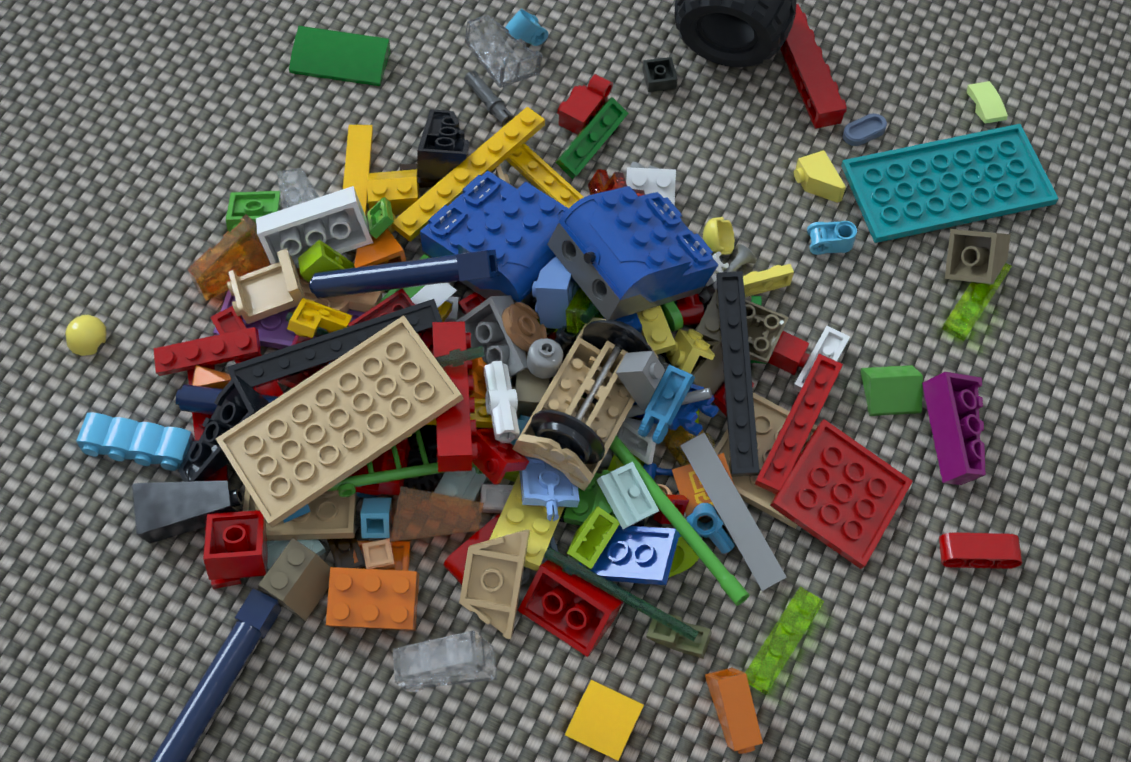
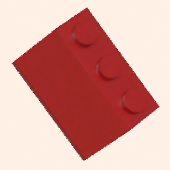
M553 556L540 565L517 611L586 657H589L612 625L624 601Z

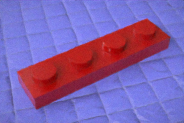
M256 327L153 348L155 370L159 376L195 369L196 365L206 367L261 355L259 332Z

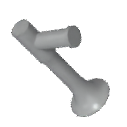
M737 244L736 249L738 253L729 264V267L723 272H736L746 263L755 264L757 262L756 257L749 248L742 244ZM717 281L706 286L698 294L700 302L705 304L714 295Z

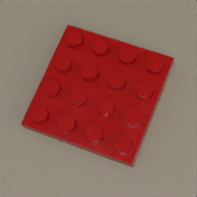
M823 419L770 506L862 569L866 566L913 481Z

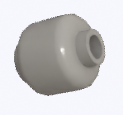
M548 338L534 341L527 355V368L530 373L542 379L555 376L563 360L561 346L556 341Z

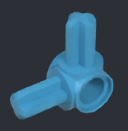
M701 503L694 508L693 513L686 517L688 523L698 535L704 538L709 537L721 553H728L735 547L733 540L722 528L723 521L717 515L713 505ZM707 515L712 520L708 523H702L698 518Z

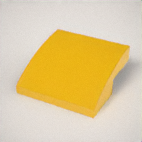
M591 680L573 715L565 736L619 761L644 704Z

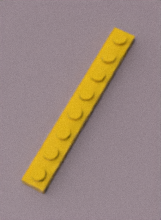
M529 107L523 109L468 156L466 160L399 215L392 223V228L411 242L429 223L428 220L444 205L448 206L463 193L462 189L478 175L482 176L487 170L492 172L544 127L545 119Z

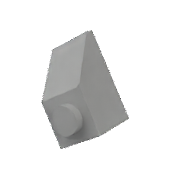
M653 351L631 352L625 354L616 374L640 409L646 410L665 369Z

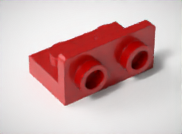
M493 428L476 429V436H471L472 443H477L478 459L472 460V463L494 485L501 483L506 472L526 469L529 460L513 450L514 445L511 442L501 443L499 440H495Z

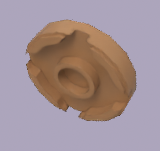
M516 302L503 310V326L513 343L521 350L528 352L534 341L547 338V332L544 324H539L537 320L539 316L530 306Z

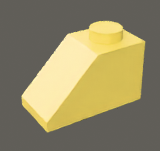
M823 150L798 158L794 177L797 183L802 185L804 191L837 203L841 202L846 186L826 152Z

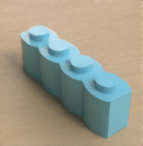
M87 413L76 442L82 452L89 456L96 457L98 454L108 455V457L116 461L134 459L136 463L143 466L160 464L166 470L175 471L181 466L195 439L191 431L182 428L164 427L155 423L137 422L127 418L110 417L100 413Z

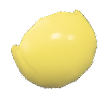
M723 217L710 219L703 230V240L714 254L720 251L721 255L732 254L734 250L733 227L731 222L724 220Z
M91 315L76 317L66 328L67 347L72 353L81 356L95 354L99 345L106 342V326L99 318Z

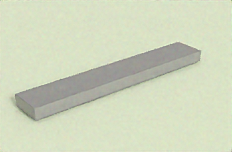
M705 433L680 445L761 590L764 591L786 579L785 573Z

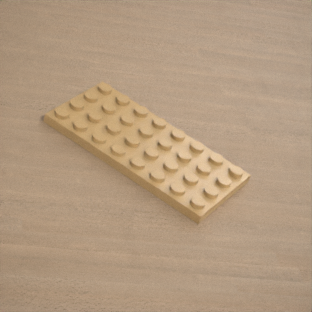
M403 315L217 437L216 440L264 518L271 527H274L464 398Z

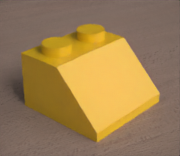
M417 169L369 173L367 179L369 209L385 197L391 202L392 213L394 215H401L420 198Z

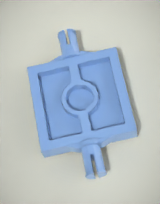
M525 456L529 463L525 470L519 471L522 505L545 506L549 521H551L552 517L553 521L558 520V507H578L580 501L578 487L573 485L563 472L538 458Z

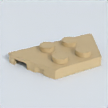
M527 529L470 545L467 552L459 603L469 611L475 612L486 624L490 623L502 632V636L506 639H511L513 636L530 530Z

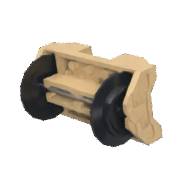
M589 317L512 449L523 456L538 458L563 472L573 485L585 491L635 402L616 374V371L626 353L654 352L643 335L632 326L621 321H606V319ZM584 392L588 394L586 399L581 397ZM594 398L597 399L596 404L592 403Z

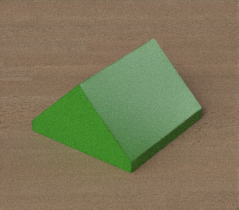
M913 365L861 368L869 416L916 414L922 412L923 375Z

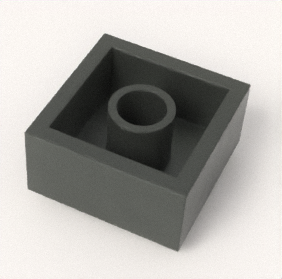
M672 57L643 60L642 71L648 92L677 88L678 79Z

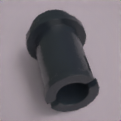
M568 326L559 328L556 331V338L554 340L561 346L563 355L569 345L576 341V332Z

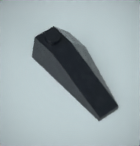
M430 109L417 150V177L425 178L426 180L442 179L467 159L469 141L465 140V133L463 130H460L459 121L454 111Z
M235 375L218 394L214 402L218 406L211 419L206 417L202 424L205 427L199 441L196 440L192 443L178 471L183 482L204 481L227 465L230 461L216 438L269 404L264 397L239 376Z

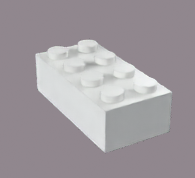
M354 186L256 218L257 235L271 265L280 262L277 252L287 249L296 268H299L298 258L319 239L340 254L373 243L372 235L369 233L368 221Z

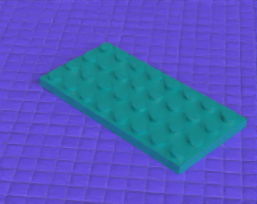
M1021 124L846 159L841 164L874 243L1055 205L1059 199Z

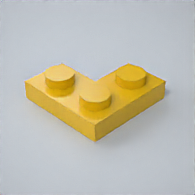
M302 298L289 320L287 330L293 331L301 337L313 338L318 327L326 329L329 333L348 327L353 315Z

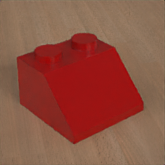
M260 510L207 514L203 560L209 580L256 577L267 574L266 519Z

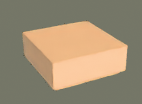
M390 538L362 544L366 569L385 570L395 567Z

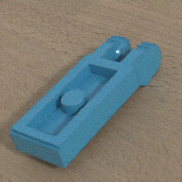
M668 365L644 412L645 416L638 428V435L642 437L647 436L654 425V419H657L659 423L652 440L657 444L663 441L668 432V427L671 426L695 379L692 374Z

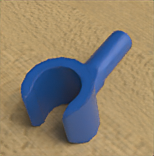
M653 462L649 465L645 463L643 466L653 480L655 474L674 476L672 469L657 467Z

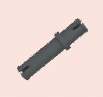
M473 70L472 73L468 72L465 75L464 81L486 105L490 115H494L503 127L514 118L513 114L505 107V102L492 92L476 71Z

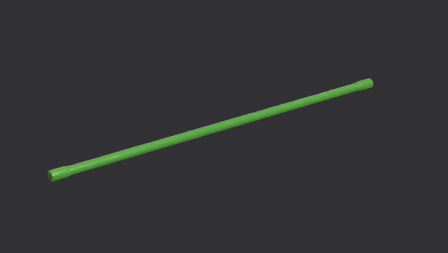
M616 435L609 448L623 465L631 462L634 463L656 506L717 579L721 588L734 604L738 606L744 603L749 598V593L735 576L730 574Z

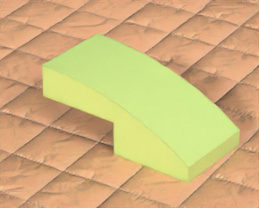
M990 81L969 84L967 86V94L976 103L975 113L985 124L1007 120L1008 115L1004 104Z

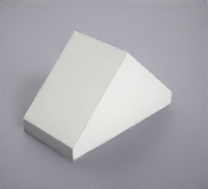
M625 418L617 436L633 455L648 465L652 464L656 443L653 442L652 437L657 424L653 425L647 436L642 437L638 435V428L642 420Z

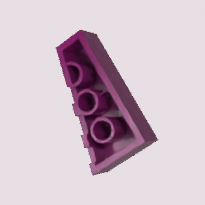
M943 372L923 382L924 398L928 409L942 482L945 484L963 485L985 476V446L980 440V433L984 431V421L979 419V409L983 407V397L978 394V388L982 386V378Z

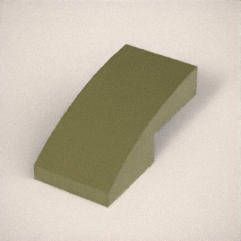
M655 611L646 637L665 647L704 659L712 632L710 628L683 622L682 617Z

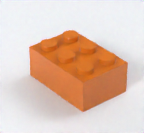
M330 567L326 626L416 631L420 574L417 571Z

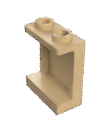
M287 249L277 252L280 262L240 277L237 276L234 270L228 271L231 281H228L227 285L231 295L235 296L236 301L232 302L233 308L237 316L242 315L247 324L298 306L301 299L305 298L296 265Z

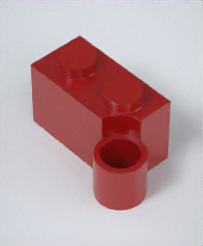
M594 74L588 83V87L585 85L575 86L567 101H563L558 108L559 126L578 135L608 100L613 82Z

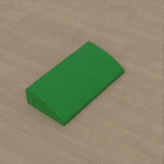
M298 26L290 59L289 73L381 86L391 52L390 41L388 38Z

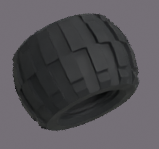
M675 0L676 28L680 31L679 36L692 51L711 62L729 67L756 66L763 64L764 60L771 59L784 44L795 19L797 0Z

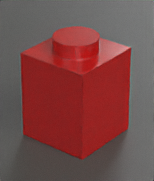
M783 331L768 363L795 375L799 367L804 368L810 357V354L807 353L810 343Z

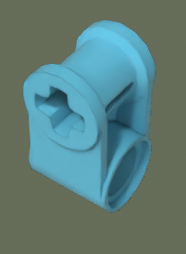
M520 9L505 26L508 33L515 39L522 40L533 46H538L545 42L549 35L548 31L538 23V18L523 9Z
M850 221L815 222L807 227V234L811 237L810 252L815 255L849 252L854 246L857 234L856 226Z

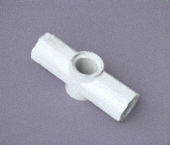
M493 361L484 367L487 389L485 397L487 414H491L495 440H499L501 443H510L518 439L520 435L516 414L518 406L517 393L511 387L508 365L502 361Z

